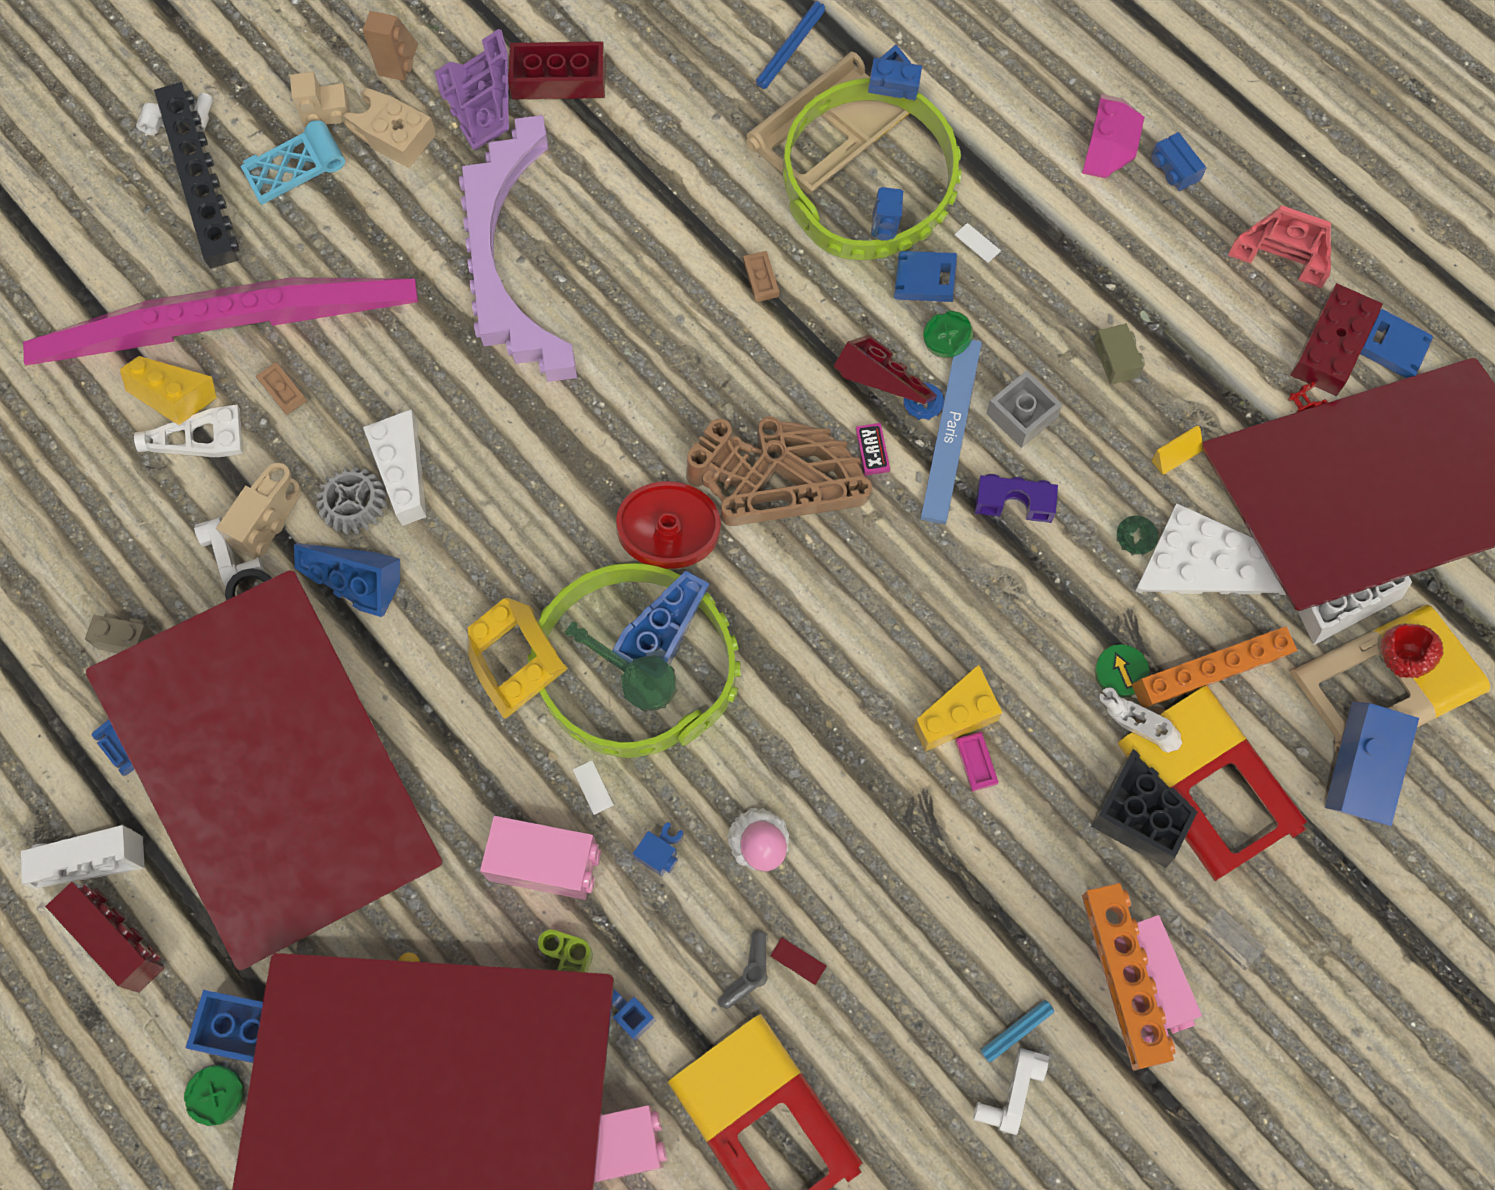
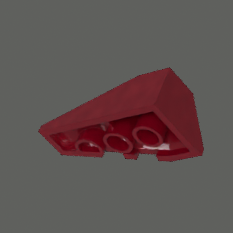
M870 335L848 341L833 366L847 380H852L922 404L935 400L937 396L918 377L908 375L906 373L907 366L903 362H895L891 358L893 353Z

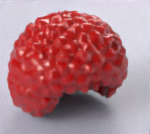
M1399 624L1387 630L1381 639V653L1387 668H1390L1400 678H1419L1430 673L1439 664L1444 654L1443 642L1439 635L1425 625Z

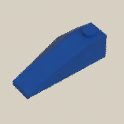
M303 543L294 544L296 570L318 584L324 583L333 589V594L339 598H347L353 602L352 606L357 610L379 617L385 615L400 583L399 558L377 552Z
M685 571L623 630L611 653L657 679L663 678L710 584Z

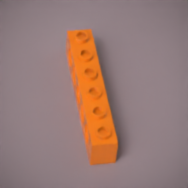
M1287 626L1142 678L1133 683L1132 687L1140 706L1148 708L1200 689L1206 685L1279 660L1298 650Z
M1121 883L1087 890L1081 896L1133 1071L1174 1061V1042L1170 1036L1166 1035L1163 1025L1166 1024V1016L1163 1008L1158 1006L1156 1002V983L1152 976L1149 977L1146 969L1148 957L1143 947L1140 948L1137 939L1139 927L1135 918L1131 919L1128 907L1131 906L1128 892L1122 889ZM1107 910H1112L1118 915V924H1112L1106 919ZM1115 939H1121L1126 943V953H1120L1116 950L1114 946ZM1124 968H1130L1135 972L1136 980L1134 983L1125 980L1123 976ZM1134 997H1138L1144 1002L1145 1009L1143 1013H1139L1133 1008L1132 1000ZM1143 1027H1148L1152 1030L1154 1038L1151 1043L1143 1040L1141 1036Z

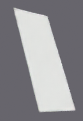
M968 223L954 234L988 263L1001 252L1000 249Z
M593 760L573 769L594 815L614 806Z

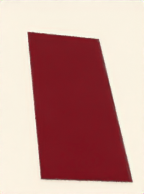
M781 937L770 957L814 985L817 984L827 967L783 937Z

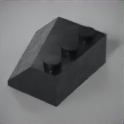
M1133 748L1091 827L1167 868L1176 858L1198 812L1173 787L1170 788L1159 778V773L1153 767L1149 768L1139 758L1141 755Z

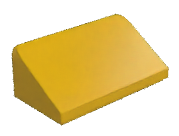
M1195 426L1157 449L1152 462L1161 474L1168 473L1202 452L1201 428Z

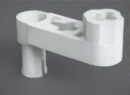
M199 93L194 107V111H198L202 121V125H199L200 132L205 131L209 120L208 113L214 101L206 93ZM145 103L137 121V128L147 135H155L160 127H165L158 104Z
M221 517L195 525L194 530L200 545L204 547L212 544L218 569L225 586L230 578L241 570L254 568L264 571L259 557L238 565L236 564L231 546L216 530V527L222 520Z
M1106 688L1102 691L1107 697L1100 693V700L1107 707L1109 715L1121 727L1157 744L1164 752L1169 753L1181 747V734L1171 721L1132 701L1119 697L1113 688ZM1134 715H1135L1136 718H1138V719H1140V720H1142V721H1144V720L1146 719V722H1145L1144 724H1143V723H1139V724H1138V723L1133 719V717H1134Z
M1019 1048L1006 1106L1000 1109L977 1102L973 1120L997 1126L999 1131L1017 1135L1030 1078L1041 1082L1044 1081L1049 1056Z

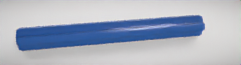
M819 1L813 3L756 78V85L758 87L766 89L825 12V5Z

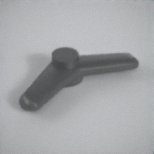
M753 931L748 965L743 971V976L718 999L720 1007L729 1009L757 987H761L767 982L766 934L763 931Z

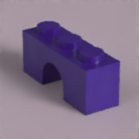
M995 474L980 475L977 485L975 514L1000 517L1004 503L1014 499L1022 502L1026 507V520L1052 523L1056 514L1058 485L1051 484L1045 480L1032 482L1020 477L1008 479L1000 478Z

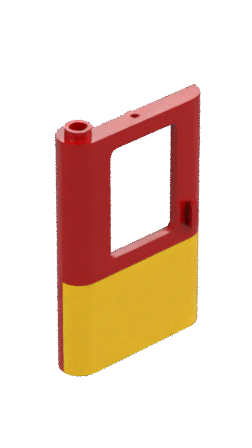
M1208 685L1200 688L1160 714V716L1171 721L1181 734L1182 745L1178 750L1169 753L1164 752L1157 744L1133 732L1117 743L1127 758L1134 748L1141 755L1139 758L1149 768L1153 767L1159 773L1158 777L1170 788L1173 787L1198 812L1185 840L1214 881L1222 878L1288 834L1293 839L1306 830L1304 824L1308 821ZM1227 764H1234L1277 823V827L1273 831L1236 854L1228 849L1189 794L1190 788Z
M762 1014L751 1019L668 1081L669 1086L737 1190H772L744 1149L738 1136L741 1131L779 1103H784L828 1166V1175L808 1190H829L845 1178L848 1183L862 1173L859 1167L863 1162Z

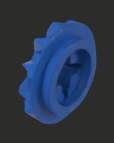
M924 383L937 395L935 400L928 402L927 409H925L922 404H917L919 402L904 398V408L908 411L909 416L912 415L917 420L927 419L929 421L932 417L938 416L943 409L944 398L942 392L936 386Z

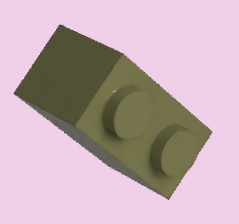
M1127 323L1098 330L1094 345L1110 385L1139 378L1145 366V361L1142 353H1139L1137 350L1135 335L1132 331L1130 332Z

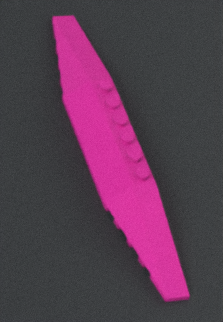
M290 277L146 300L24 341V364L27 366L174 342V336L270 321L272 326L416 303L418 302L415 279Z

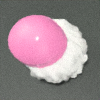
M750 808L747 812L741 813L739 817H736L729 828L727 835L728 844L732 849V855L739 865L747 866L752 870L767 872L776 869L785 859L786 853L789 850V833L785 821L780 819L779 816H775L772 812L766 811L764 808Z

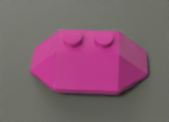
M1100 94L1082 174L1107 178L1113 172L1136 158L1145 117L1125 99Z

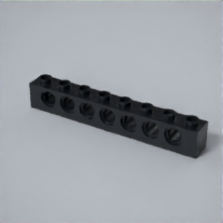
M182 82L154 89L203 259L210 269L239 261L236 251H240L235 236L232 237L230 233L233 225L229 215L225 216L223 210L227 208L223 195L219 194L217 190L221 185L217 174L212 173L211 167L215 166L210 152L206 153L205 146L208 145V141L204 132H200L199 129L202 121L198 111H194L192 106L196 104L194 95L191 90H186ZM208 193L207 196L201 197L203 194ZM215 214L212 218L207 219L209 215ZM221 235L219 239L213 240L216 236Z

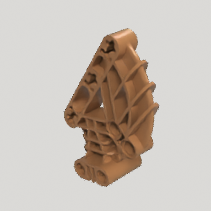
M771 416L763 418L759 423L757 431L759 448L742 442L739 437L731 438L732 428L730 423L724 419H716L709 424L704 431L703 437H699V443L696 442L687 455V482L695 487L704 485L715 496L720 498L722 501L721 519L728 526L860 507L867 503L872 491L870 480L864 476L859 466L861 459L853 457L846 449V441H837L831 437L830 429H816L800 423L780 422L777 418ZM771 429L775 434L767 435L763 430ZM740 450L748 453H758L760 458L751 467L748 464L749 455L746 453L742 457ZM775 452L780 457L773 459L768 456V453ZM816 456L822 461L807 463L801 457ZM775 472L796 485L761 491ZM834 472L838 479L832 480L823 473ZM719 481L725 483V490H728L731 486L736 487V490L731 496L725 498L721 493L722 489L718 486ZM777 500H785L790 504L785 507L756 510L752 507V505ZM729 508H733L734 512L737 513L732 514V511L729 510Z

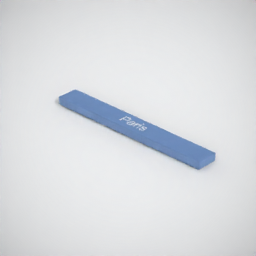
M972 340L970 346L963 353L953 357L920 520L946 525L982 343L980 341Z

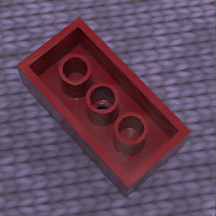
M604 41L510 43L508 84L512 100L605 98L606 55Z
M1336 283L1326 298L1290 376L1308 384L1315 382L1316 388L1337 397L1350 377L1383 303Z
M72 881L45 907L118 987L140 993L165 969L159 962L162 957L151 946L147 948L141 942L144 938L135 928H128L123 923L126 918L120 911L114 907L111 909L106 905L105 902L108 899L97 888L93 890L86 883L79 885Z

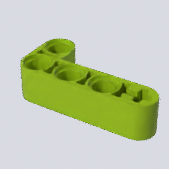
M551 929L544 931L540 935L538 940L539 949L546 957L560 962L557 971L588 972L593 952L585 940ZM550 938H558L560 942L558 948L555 951H547L545 947L546 942ZM576 947H585L586 955L583 959H572V952Z

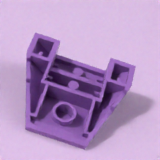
M500 29L482 39L485 51L464 65L448 62L435 71L440 94L443 99L448 101L451 106L450 111L452 115L457 116L461 123L460 128L474 150L479 149L509 130L508 58L502 30Z

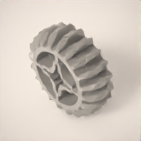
M356 466L352 472L344 467L341 474L335 470V477L326 476L327 485L320 484L319 488L322 492L316 493V498L319 501L316 503L319 516L322 520H325L324 522L328 527L333 526L336 532L343 530L348 535L351 529H353L359 535L361 527L369 531L368 524L373 523L377 525L378 521L375 517H383L382 508L387 507V503L384 500L387 498V494L383 490L382 482L378 481L375 474L370 475L366 469L360 472ZM370 493V500L367 506L365 507L364 501L368 498L367 495ZM339 494V499L335 503L336 506L333 508L334 500L336 496Z

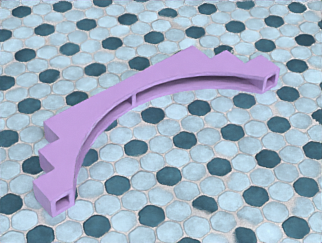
M543 115L515 119L516 129H512L513 139L489 142L490 152L485 153L487 163L462 166L463 176H459L461 191H465V196L461 197L463 211H467V217H463L465 231L469 232V238H465L468 253L471 252L472 257L468 259V268L470 274L473 273L474 279L470 280L472 295H476V301H472L474 316H478V322L474 323L475 334L477 338L481 337L483 346L506 343L508 355H513L515 364L539 361L540 373L546 374L547 382L577 378L572 344L543 330L518 308L507 294L495 266L494 233L500 209L509 190L524 170L548 150Z

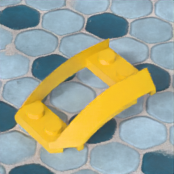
M510 598L502 599L467 628L468 656L472 667L486 693L504 719L508 718L568 669L558 657L556 650L540 627L533 614L534 610L532 607ZM518 624L537 656L499 686L485 662L482 652Z

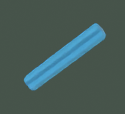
M1046 1000L1038 1004L981 1049L982 1056L988 1062L995 1060L1054 1013L1051 1004Z

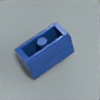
M874 58L868 93L916 100L922 65Z
M1179 132L1157 142L1151 155L1154 165L1163 170L1167 182L1170 185H1174L1179 192L1189 187V185L1199 182L1207 169Z
M886 187L878 189L872 213L871 235L884 241L896 237L902 217L903 190Z

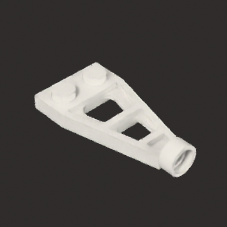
M238 405L211 408L192 415L181 425L172 422L153 430L135 432L134 442L138 452L150 451L206 457L243 454L240 408ZM205 424L213 425V442L205 444L193 441V431L197 427ZM185 430V444H168V434Z

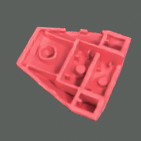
M1281 205L1238 236L1228 256L1252 263L1259 249L1304 264L1298 280L1322 288L1331 273V222Z

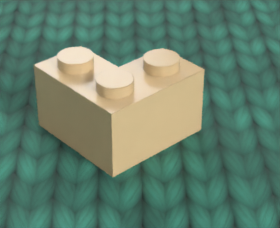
M314 72L290 75L292 100L304 127L311 121H323L325 124H339L343 122L341 120L342 115L345 112H350L349 97L343 83L319 86Z

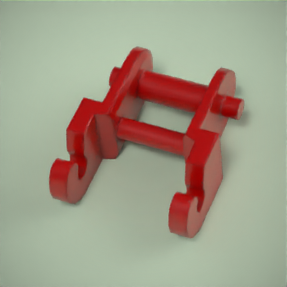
M1315 382L1302 386L1299 392L1295 394H1290L1291 396L1288 398V401H1294L1298 407L1297 412L1328 402L1326 399L1322 400V402H1311L1305 394L1316 386ZM1303 396L1307 405L1303 406L1298 398Z

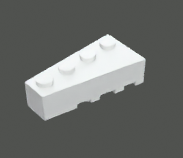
M412 409L363 427L393 509L401 525L404 526L425 518L426 507L422 484L418 422Z
M1409 576L1306 610L1298 611L1315 645L1402 599L1412 581Z
M123 825L70 839H63L50 844H35L31 846V849L21 851L22 884L33 889L145 869L143 836Z

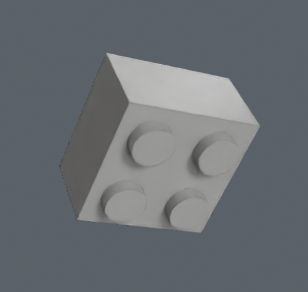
M1026 370L990 400L986 414L1022 448L1058 418L1063 404Z

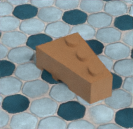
M370 11L363 27V33L378 76L405 81L408 72L412 70L413 57L418 43L398 16Z

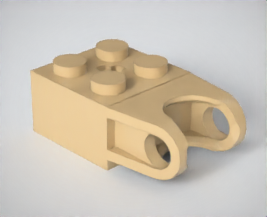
M364 89L360 94L362 95V100L370 108L361 114L345 112L341 120L352 133L369 144L371 149L410 168L436 135L431 117L391 96L372 89Z
M282 463L271 464L263 471L251 488L248 486L243 488L216 527V530L231 548L252 559L260 558L261 555L266 554L270 547V542L276 534L282 531L286 518L301 494V487L296 480L291 478L289 468ZM283 470L285 474L281 480H271V475L274 471ZM288 485H294V492L291 495L285 496Z

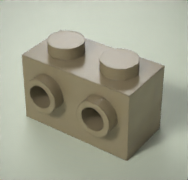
M105 613L104 616L93 614L85 640L96 649L119 653L155 634L145 626L146 623L138 619L130 618L129 621H124L113 614Z

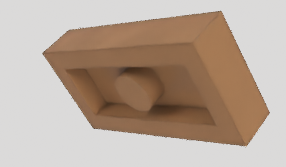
M767 251L743 256L744 266L755 302L779 297V289Z
M277 362L256 375L260 384L285 415H288L307 401Z

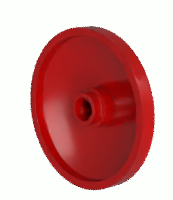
M663 481L644 485L630 493L621 503L617 512V536L625 551L643 564L664 569L683 568L698 563L713 551L720 536V514L714 502L699 489L684 483Z

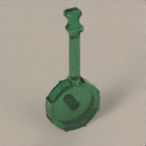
M572 622L566 629L565 634L568 637L574 636L577 643H583L624 672L621 676L624 698L643 712L666 708V705L670 703L678 691L675 669L656 655L633 659V662L629 663L590 636L585 628L579 629L576 622Z

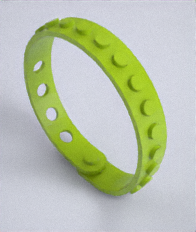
M870 78L855 79L833 86L806 104L789 129L783 158V180L790 200L789 208L795 221L818 247L834 256L849 260L885 258L898 252L906 251L920 240L923 241L928 238L936 225H941L946 219L948 204L953 206L958 191L954 190L955 184H960L962 169H958L961 154L960 148L956 144L953 129L933 103L919 92L917 93L916 100L868 93ZM862 100L882 101L903 108L923 122L936 137L943 150L948 170L947 192L943 200L926 219L914 227L896 234V237L886 241L879 239L868 241L852 240L830 232L819 223L820 218L815 205L803 193L793 175L790 155L799 135L815 118L832 108L846 103Z
M643 563L612 564L592 572H587L560 590L553 601L543 609L538 623L548 638L557 621L573 604L599 588L624 582H646L668 588L681 575L670 569ZM706 592L699 608L708 616L720 635L729 662L728 678L722 694L705 713L701 710H696L691 714H687L679 720L676 726L659 736L637 742H616L600 739L586 733L566 719L550 699L546 688L540 691L543 701L559 726L571 738L588 749L601 754L621 758H638L659 753L678 742L685 746L711 727L723 715L729 703H734L738 693V688L735 687V677H741V662L735 661L734 651L739 649L735 635L730 636L727 627L730 625L723 612L719 613L715 607L714 599ZM532 647L531 654H528V663L537 656Z

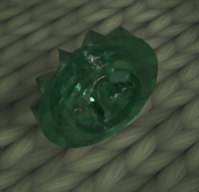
M1130 516L1124 519L1116 530V542H1119L1122 550L1130 552L1131 556L1135 554L1143 556L1150 551L1152 552L1158 542L1156 526L1149 519L1142 516ZM1140 528L1139 536L1143 539H1140L1135 544V541H1133L1134 537L1131 535H1133L1135 531H1137V529Z

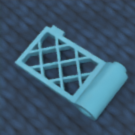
M311 121L306 126L304 133L258 157L256 154L244 160L245 164L241 165V168L258 201L263 205L325 171L332 173L340 170L345 165V158L327 125L323 121ZM304 143L305 147L302 154L293 153L296 146ZM279 155L284 156L281 166L272 164L275 157ZM290 158L299 159L296 169L287 167ZM305 161L313 162L316 165L315 168L309 171L302 170ZM258 166L263 167L260 176L251 175L249 172ZM269 169L278 171L275 180L266 178ZM284 172L293 174L290 181H281ZM263 183L272 185L269 192L261 195L260 190Z

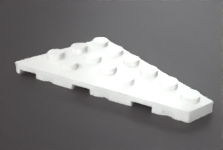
M1177 503L1135 590L1138 593L1161 592V594H1170L1172 592L1180 594H1202L1203 592L1230 594L1235 592L1238 594L1279 593V595H1286L1254 538Z

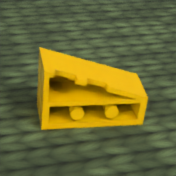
M138 356L119 369L126 392L177 425L184 423L192 415L217 398L212 376Z
M980 665L976 666L916 719L914 729L925 752L999 721L1003 712Z

